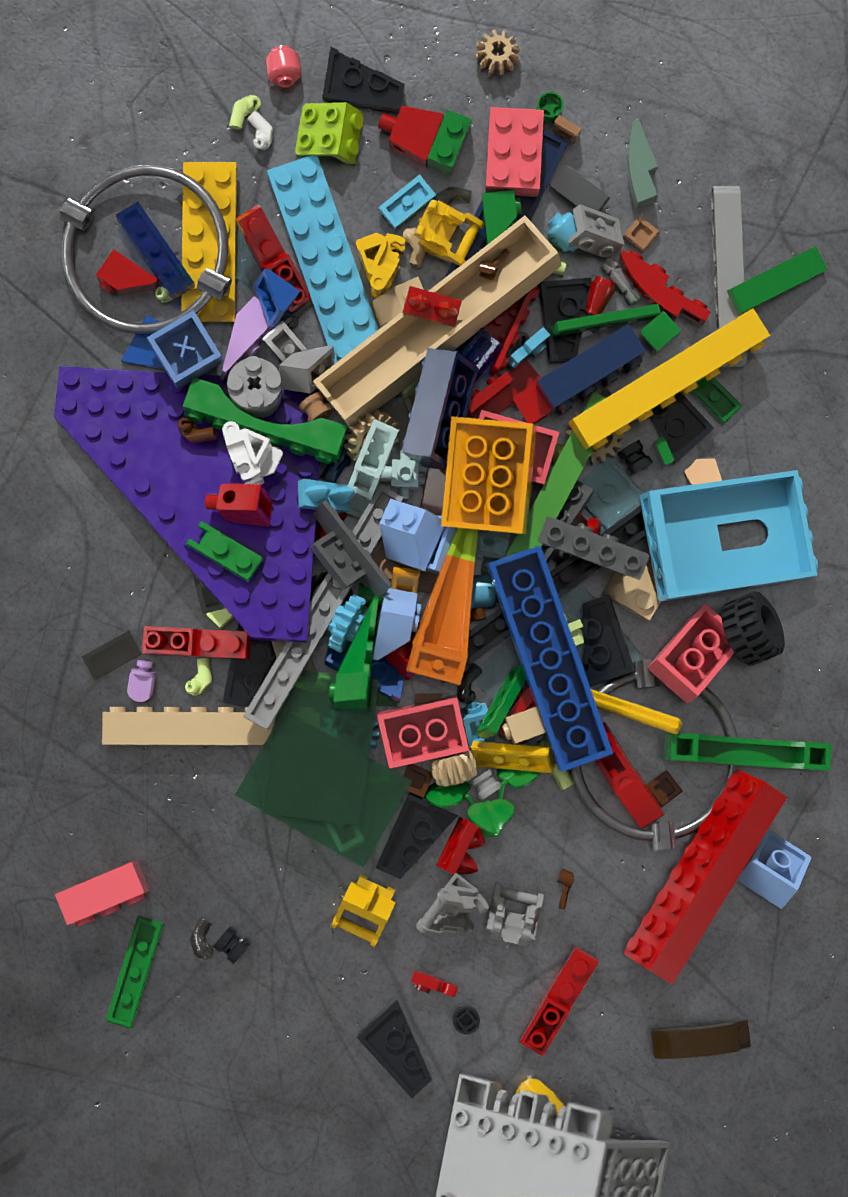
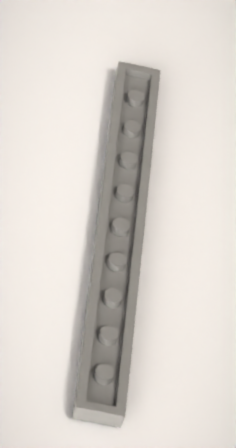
M379 485L353 529L358 542L370 554L373 553L382 537L379 523L390 499L403 502L404 497L382 485ZM327 573L310 602L307 643L287 642L246 710L244 718L268 731L327 631L335 611L339 605H342L354 584L342 590L331 574Z

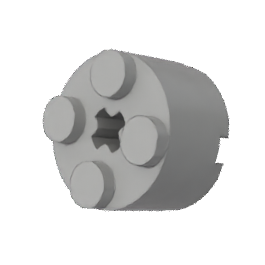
M250 356L232 368L227 380L229 399L239 409L255 418H265L272 415L279 408L282 400V382L277 368L269 361L256 356Z

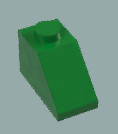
M514 190L482 193L486 245L515 224L517 214H521L520 198H515Z

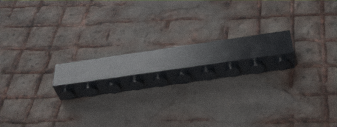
M641 505L599 536L603 537L604 534L614 536L619 539L618 543L629 547L647 536ZM572 555L551 570L550 574L559 600L603 567ZM501 608L469 631L468 655L465 669L511 636ZM439 680L442 685L447 683L446 681Z

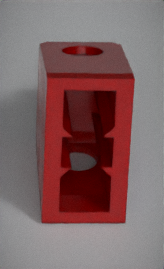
M402 106L397 118L383 113L378 128L391 133L389 146L392 149L426 167L428 155L443 121L444 114Z
M221 484L219 494L208 493L206 495L205 508L207 510H217L227 522L269 527L274 501L261 484Z

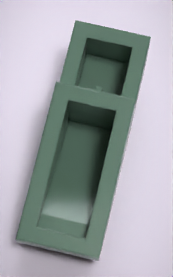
M637 118L633 120L626 158L628 183L635 209L655 202L658 196L650 175L656 173L658 165L640 120Z

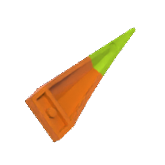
M457 528L412 642L413 647L406 671L458 685L461 684L468 655L470 610L478 530Z

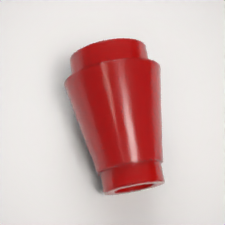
M596 275L595 280L591 281L585 312L592 315L601 314L616 291L614 289L616 283Z

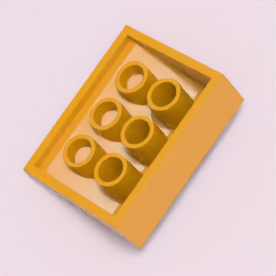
M460 417L451 418L441 526L527 534L536 425Z

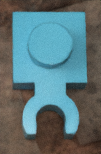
M544 327L541 328L510 356L507 363L514 369L531 354L536 357L547 347L544 342L550 334Z

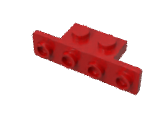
M535 286L522 297L521 301H516L477 332L476 340L498 351L488 372L489 374L494 375L499 369L503 371L510 357L506 355L509 346L513 348L520 335V333L516 332L519 324L523 325L530 313V310L526 308L530 301L534 302L540 287Z
M527 360L522 361L510 372H505L503 375H500L499 372L486 381L488 386L481 392L478 389L473 391L467 418L479 419L481 410L499 415L514 403V396L533 384L536 385L537 380L541 377Z

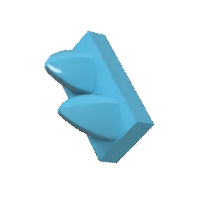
M302 479L298 481L299 508L316 510L321 503L327 501L337 513L344 514L349 512V500L354 496L355 491L344 484Z

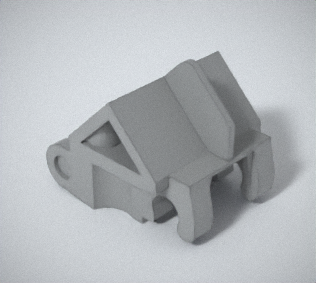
M455 873L446 886L438 892V898L423 918L418 920L416 927L424 934L438 937L445 933L455 935L461 926L466 934H470L474 929V925L468 913H472L477 906L479 912L485 914L489 906L482 894L478 893L477 888Z
M496 883L485 928L486 931L491 932L490 939L506 942L505 950H508L510 943L528 947L529 941L534 942L544 894L538 893V895L524 893L503 888L501 884ZM504 899L531 906H528L526 913L523 915L509 912L506 910L507 901Z

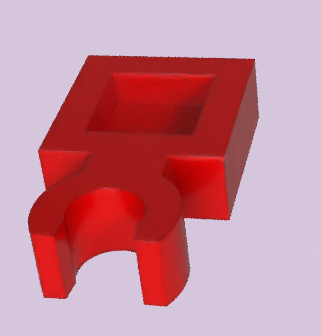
M414 970L411 982L415 983V989L430 994L432 989L455 998L458 990L457 985L442 981L417 970Z

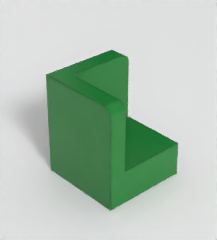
M663 311L640 331V334L652 346V353L657 355L679 336L681 330Z

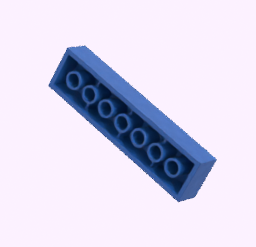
M541 545L486 564L534 704L538 708L546 731L545 735L549 747H551L557 770L563 772L613 754Z

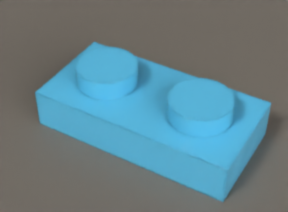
M419 174L379 206L378 210L396 230L431 200L435 199L436 194Z

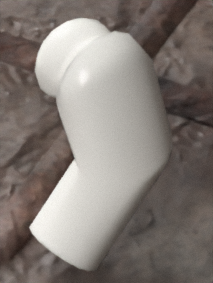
M254 111L247 119L256 128V137L253 143L257 149L265 150L272 143L273 128L257 111Z

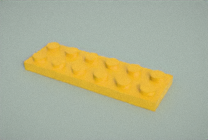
M183 162V173L200 183L216 201L226 224L229 243L228 260L224 276L232 281L230 290L222 301L212 297L208 304L196 315L201 323H234L236 318L237 222L235 219L237 218V163ZM184 185L181 312L192 305L203 293L196 288L198 279L206 268L214 271L218 255L217 232L212 216L202 200Z

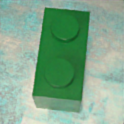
M450 110L446 111L427 158L428 167L452 176L471 129V118Z

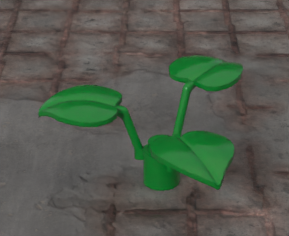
M498 769L497 777L503 781L500 785L498 799L492 801L487 800L486 802L474 803L471 796L467 794L470 790V784L467 781L447 787L439 786L434 782L428 786L424 798L430 804L440 808L454 807L460 804L463 799L467 800L470 805L468 817L480 828L481 834L484 837H499L515 812L513 804L503 800L506 786L509 784L513 788L525 787L534 782L542 772Z

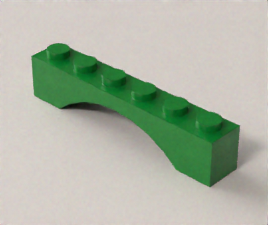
M195 377L192 379L182 406L184 415L193 422L202 423L204 421L211 423L212 426L223 431V426L227 422H235L240 430L248 429L270 439L271 446L277 448L280 445L289 448L292 453L297 455L315 456L316 460L325 464H330V462L338 463L346 441L345 435H348L347 425L324 418L300 424H275L262 421L248 415L235 406L219 385Z
M664 733L663 760L830 771L832 744L734 738L690 733Z

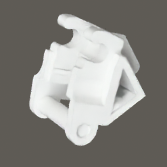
M235 422L224 424L223 434L236 473L240 474L242 481L245 482L244 484L262 485L264 483L263 477L275 472L283 456L282 451L271 446L270 439L248 429L240 430Z

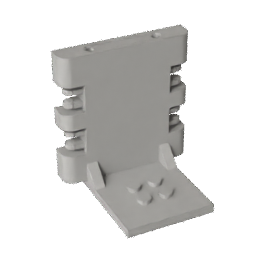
M459 1074L436 1197H661L670 1142L663 1140L611 1139V1113L577 1103H568V1107L563 1106L559 1110L556 1125H554L556 1106L554 1103L549 1102L548 1096L528 1090H520V1094L516 1093L512 1097L509 1111L507 1112L509 1093L506 1090H502L500 1083L468 1074Z

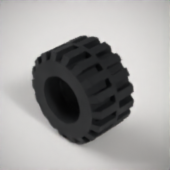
M754 591L724 604L721 613L723 629L732 650L744 664L754 666L783 653L785 640L782 624L774 607L760 592Z

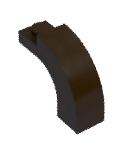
M736 1020L699 1027H670L652 1031L655 1059L713 1056L738 1052L740 1049L751 1047L748 1020Z

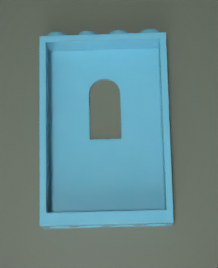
M798 470L653 490L640 495L659 602L792 582L818 576V561L813 554V535L808 527V509L803 501V482L799 477ZM759 520L766 526L768 536L762 545L722 551L717 525Z

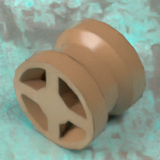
M321 392L310 395L299 405L301 412L308 415V422L319 418L327 419L333 412L332 407L325 404L324 396Z

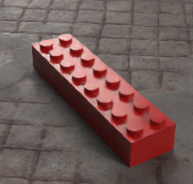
M736 769L734 774L728 779L727 785L720 797L715 800L709 815L699 826L693 841L686 847L677 867L672 870L664 888L658 893L650 911L643 917L640 927L634 937L629 940L623 954L673 985L788 797L767 782Z

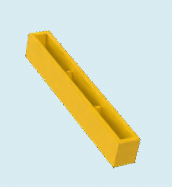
M754 308L576 416L568 424L585 450L590 447L597 450L608 443L606 437L613 433H616L618 437L631 429L629 423L638 419L641 423L654 414L652 412L653 408L658 405L662 409L676 401L674 396L679 392L683 391L685 395L699 387L696 383L704 377L709 381L721 373L719 368L723 365L728 364L729 367H732L743 360L741 354L750 350L753 354L766 345L764 340L770 334Z

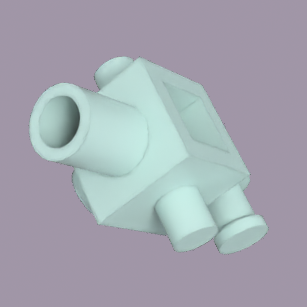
M400 451V460L392 459V466L385 467L380 482H390L391 490H399V495L404 497L403 500H409L410 490L417 491L418 485H423L424 488L427 468L419 467V463L411 460V458ZM419 473L424 474V478H418Z

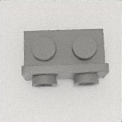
M581 204L573 209L577 232L568 239L570 246L603 258L610 257L624 246L618 218Z

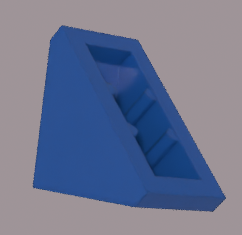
M264 269L255 283L254 289L269 328H274L300 291L271 270Z

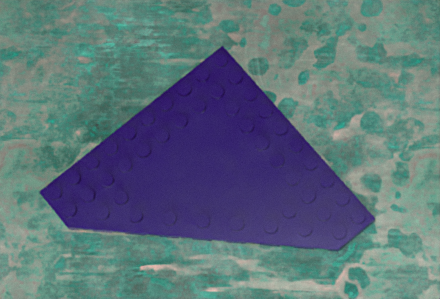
M59 366L54 417L78 446L95 462L104 475L113 482L121 491V494L139 511L147 523L165 540L173 552L191 569L199 581L217 598L220 604L243 627L252 640L307 643L314 557L310 547L315 543L316 518L313 515L315 510L299 508L298 481L302 479L319 481L320 462L315 459V456L308 454L304 456L292 453L289 448L279 445L277 449L282 451L283 456L275 472L263 477L264 483L262 484V487L274 501L270 526L264 527L227 522L217 510H207L205 508L206 495L208 493L219 494L221 484H244L245 482L242 481L240 474L235 471L223 431L216 429V440L197 444L189 442L180 434L177 424L180 419L187 418L184 415L182 406L191 382L177 390L166 372ZM201 375L198 377V379L219 385L224 394L229 398L228 377L224 381L220 379L221 376ZM316 388L310 394L282 389V400L279 408L272 415L257 419L275 424L308 422V415L301 412L299 405L307 397L319 391ZM204 421L202 423L194 422L201 429L213 427L211 423ZM201 521L263 557L262 563L249 583L186 545L189 539L199 544L206 532L198 527Z

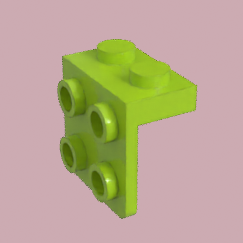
M348 103L305 104L302 107L295 149L296 154L300 156H333L346 164H355L359 151V138L363 126L364 113Z

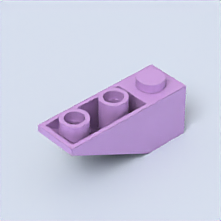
M255 296L236 315L220 378L223 381L229 376L230 371L237 363L257 353L260 348L258 344L273 329L269 328L260 302Z

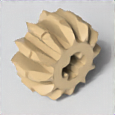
M495 29L492 30V37L484 34L482 36L483 42H477L476 48L479 50L476 53V59L482 60L480 68L484 69L489 66L488 73L490 75L494 73L495 69H498L499 75H504V67L508 71H512L514 68L513 63H518L520 58L517 55L520 52V46L514 45L516 42L515 36L507 39L506 30L502 32L501 36H498ZM497 49V52H499V49L502 50V56H499V53L495 56L493 50Z
M471 751L434 758L431 761L433 779H435L436 784L439 786L447 787L463 783L477 775V764Z

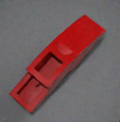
M256 205L237 217L235 220L246 238L244 241L262 272L264 269H269L300 291L288 311L291 313L312 300L291 257L284 251L262 208Z
M622 251L619 262L623 271L650 305L659 304L660 312L665 311L674 322L679 313L696 323L704 325L711 311L707 310L706 304L697 299L691 301L684 297V292L677 287L670 286L669 288L665 286L670 276L665 274L667 271L663 267L654 263L651 266L644 262L643 257L635 251Z
M144 626L142 653L218 659H250L251 637L245 631Z
M603 722L613 754L594 761L640 828L643 829L665 815L638 770L633 767L607 723Z
M575 946L541 1001L519 1043L544 1056L569 1015L573 1004L598 965L599 960Z

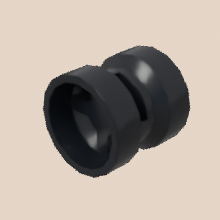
M640 440L631 443L617 453L620 460L626 462V470L630 476L639 473L653 464L651 457L643 452L644 446Z
M230 926L213 947L218 952H224L227 955V959L234 964L251 943L245 938L241 939L237 936V931ZM236 942L237 944L230 950L229 948Z
M462 1005L453 1013V1025L459 1033L464 1035L471 1034L478 1029L480 1017L474 1007Z

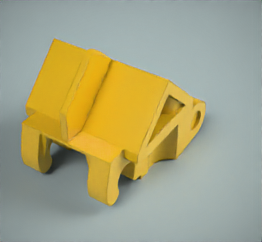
M431 200L422 218H419V224L413 235L420 239L418 245L427 254L461 266L466 262L464 259L479 229H483L485 223L470 213L462 214L441 201ZM462 223L470 224L454 254L450 251L452 243L449 241L456 227L462 225Z
M374 233L356 241L361 264L368 283L372 287L371 295L375 299L391 288L400 269V266H398L400 261L399 253L393 252V250H398L401 253L405 252V239L401 236L389 233L383 236Z
M361 874L357 883L351 881L330 927L334 929L338 927L370 942V946L375 948L396 903L391 900L395 889L390 887L386 889L367 880L368 877ZM343 911H350L377 924L376 933L341 917Z

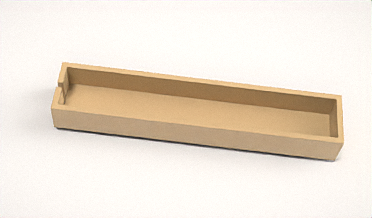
M523 216L429 290L433 293L462 300L454 328L401 312L313 381L315 386L348 428L356 426L358 424V417L362 420L365 419L366 412L372 415L375 410L380 409L421 376V364L426 356L427 348L454 351L560 268L562 264L558 252L526 216ZM504 249L510 252L498 267L493 280L479 277L481 273L479 267L483 261L492 264Z

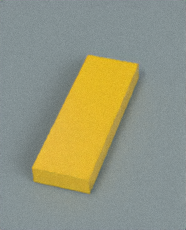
M473 741L470 747L477 767L553 773L555 768L551 747Z

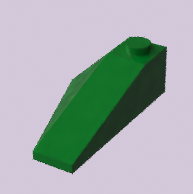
M379 599L372 600L336 675V683H330L329 699L333 700L334 708L367 711Z

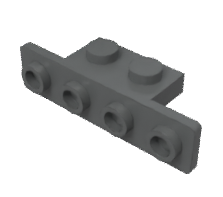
M577 480L556 519L576 527L579 524L587 526V520L581 512L594 494V490ZM544 544L541 547L547 564L551 561L558 566L571 556V554Z
M324 501L315 510L313 515L328 534L313 543L310 549L342 590L363 578L375 595L381 598L392 587L388 576L380 570L373 561L371 554L358 542L353 531L344 524L337 511L327 501Z
M552 517L546 518L538 538L539 543L634 579H641L649 559V554L618 543L619 539L614 536L604 534L602 537L594 534V530L581 524L576 527Z

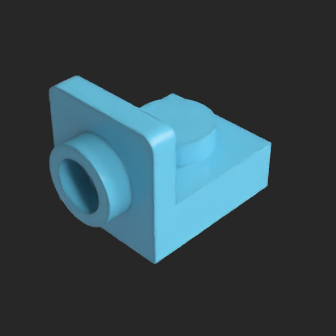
M474 702L460 709L469 748L473 741L496 742L494 736L482 739L476 734L488 711L486 703Z

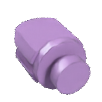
M137 660L136 666H139V668L131 669L127 692L132 700L144 702L153 695L156 672L149 670V668H152L153 662Z

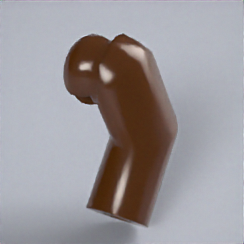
M182 418L178 421L177 426L180 434L193 444L217 439V431L214 426L201 429L189 418Z

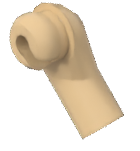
M408 228L403 232V238L413 249L409 264L421 268L426 252L418 245L420 239L413 235L416 228Z

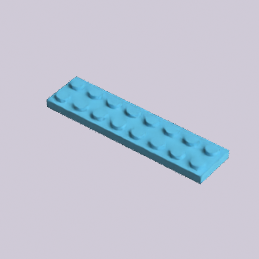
M308 156L269 169L267 174L327 346L334 347L335 364L379 329L318 156Z

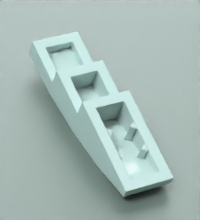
M376 419L373 420L347 486L354 489L355 494L349 500V512L346 513L361 518L377 490L399 429Z

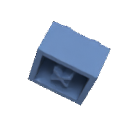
M194 310L147 337L149 345L177 390L191 382L193 377L198 378L223 363L220 352Z

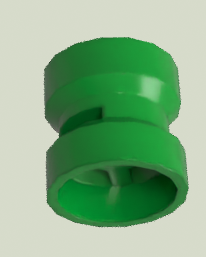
M546 92L539 97L536 110H544V124H554L558 115H562L563 100L555 92Z

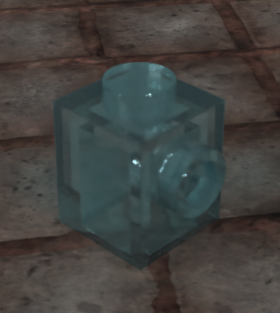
M478 530L475 557L492 561L505 558L510 533Z

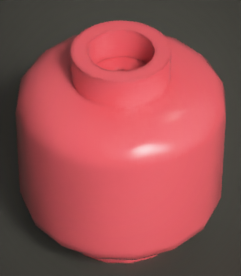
M284 45L277 46L266 56L267 76L273 84L284 88L290 87L301 77L300 59L295 50Z

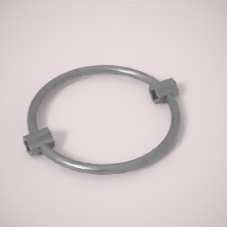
M139 165L124 168L99 180L78 202L69 198L60 209L59 219L67 223L62 243V261L68 285L79 304L92 317L108 327L126 333H155L193 310L198 314L212 297L222 301L230 290L232 281L224 276L228 260L229 243L223 215L210 193L200 183L185 173L156 165ZM138 176L164 177L189 188L202 200L211 214L218 239V255L215 269L213 271L206 268L198 279L196 288L203 293L181 313L154 323L126 322L103 312L83 291L73 264V242L76 229L85 231L93 220L94 211L88 208V206L100 193L122 180Z
M653 660L635 661L633 663L636 672L612 679L597 691L609 695L616 689L632 682L636 683V689L659 687L660 679L647 669ZM705 687L699 695L715 710L724 726L727 737L738 738L729 712L719 698L709 688ZM581 765L571 768L576 789L592 814L610 829L622 835L638 840L651 841L652 850L677 848L676 839L699 830V826L705 821L713 808L712 804L699 817L680 827L674 828V821L651 823L650 830L634 828L613 818L596 802L585 783ZM729 765L726 780L717 798L720 797L725 789L730 776L734 774L736 769H739V765Z

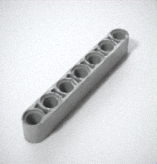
M713 186L711 190L716 331L745 313L737 314L727 293V290L744 282L740 186ZM747 351L741 354L743 360L732 367H746Z

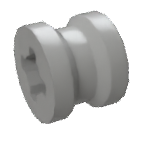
M491 768L469 782L470 786L478 791L480 801L500 789L501 783L495 780L493 777L494 772Z

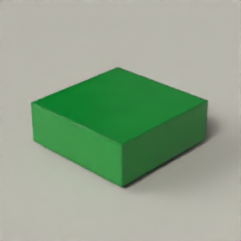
M661 437L655 440L652 446L662 468L672 465L674 457L666 439Z

